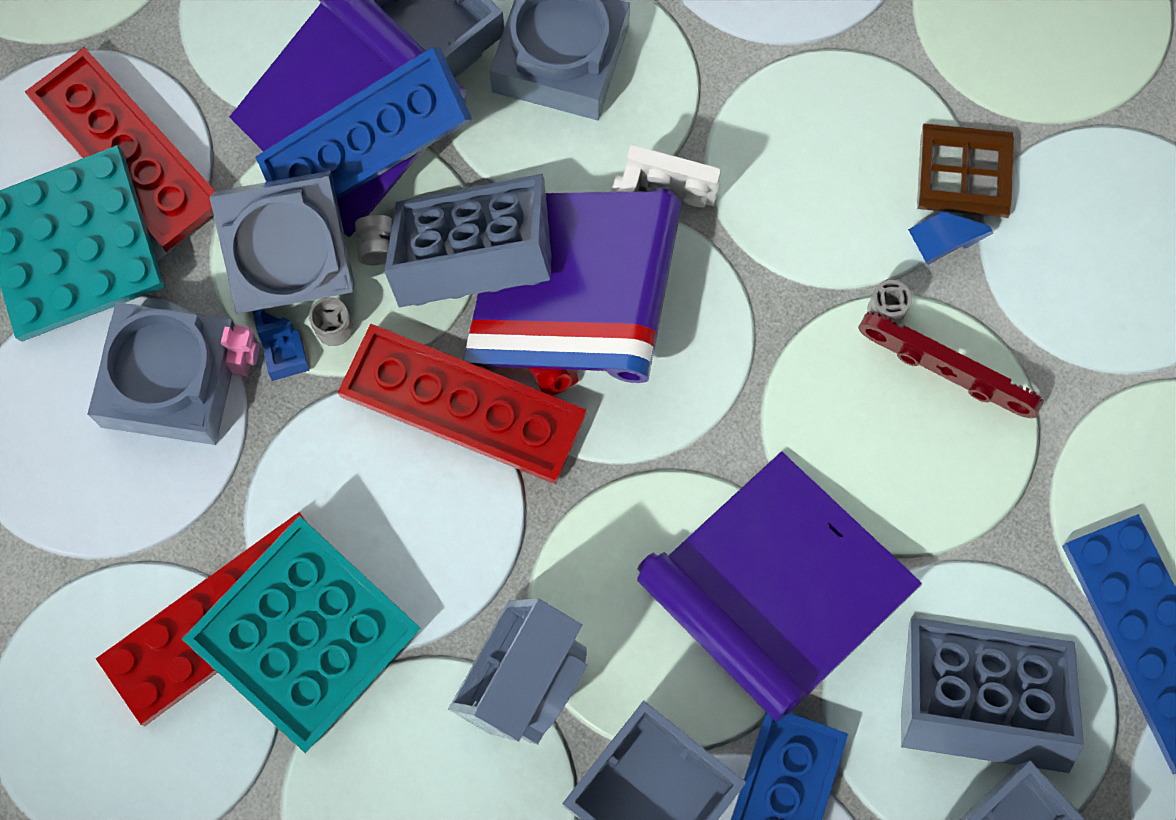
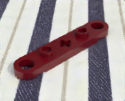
M873 311L867 312L858 326L859 331L869 340L896 353L902 362L911 366L920 365L967 389L973 398L981 402L988 403L991 401L1021 417H1037L1044 400L1041 399L1040 395H1036L1035 391L1029 393V388L1026 387L1024 390L1022 385L1011 384L1012 379L905 325L901 328L897 326L896 322H892L890 318L885 320V315L881 317L879 313H874Z

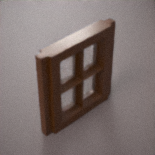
M923 123L920 139L917 209L1009 218L1012 200L1013 132Z

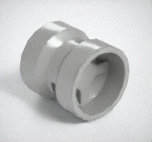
M369 215L355 222L356 236L361 241V244L357 247L358 261L366 265L386 264L393 219L385 215Z
M890 279L881 282L872 294L867 305V312H877L881 317L885 315V320L890 318L892 322H896L898 325L901 324L912 304L910 289L898 280Z
M325 297L313 304L309 312V320L317 338L328 346H339L348 341L353 333V323L344 303L334 297Z

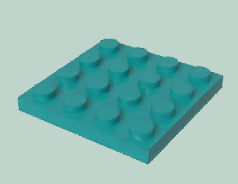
M114 146L0 190V287L14 336L21 342L113 308L116 302L126 303L165 288L124 152L120 147Z
M299 516L182 640L306 753L421 628Z

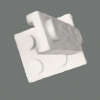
M630 144L623 177L616 176L611 192H638L640 186L647 188V192H653L656 188H665L673 191L676 196L684 198L683 201L691 206L705 207L706 204L714 206L719 189L721 169Z

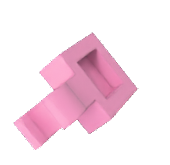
M234 325L232 331L230 327L225 326L220 342L228 350L225 363L232 374L248 377L250 366L256 365L258 361L260 343L257 342L250 327Z

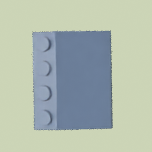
M543 174L396 202L384 272L398 307L419 306L438 300L458 299L466 295L488 291L497 292L505 288L535 285L543 281H549L551 277L552 255Z
M911 617L901 707L902 748L1013 765L1031 761L1039 769L1070 773L1084 746L1075 643L1073 641Z

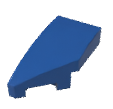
M941 212L908 229L927 265L960 247L966 249L994 234L988 225L946 212Z
M264 309L252 311L271 380L274 381L310 371L301 335L298 330L294 329L291 320L284 317L281 319L265 313Z

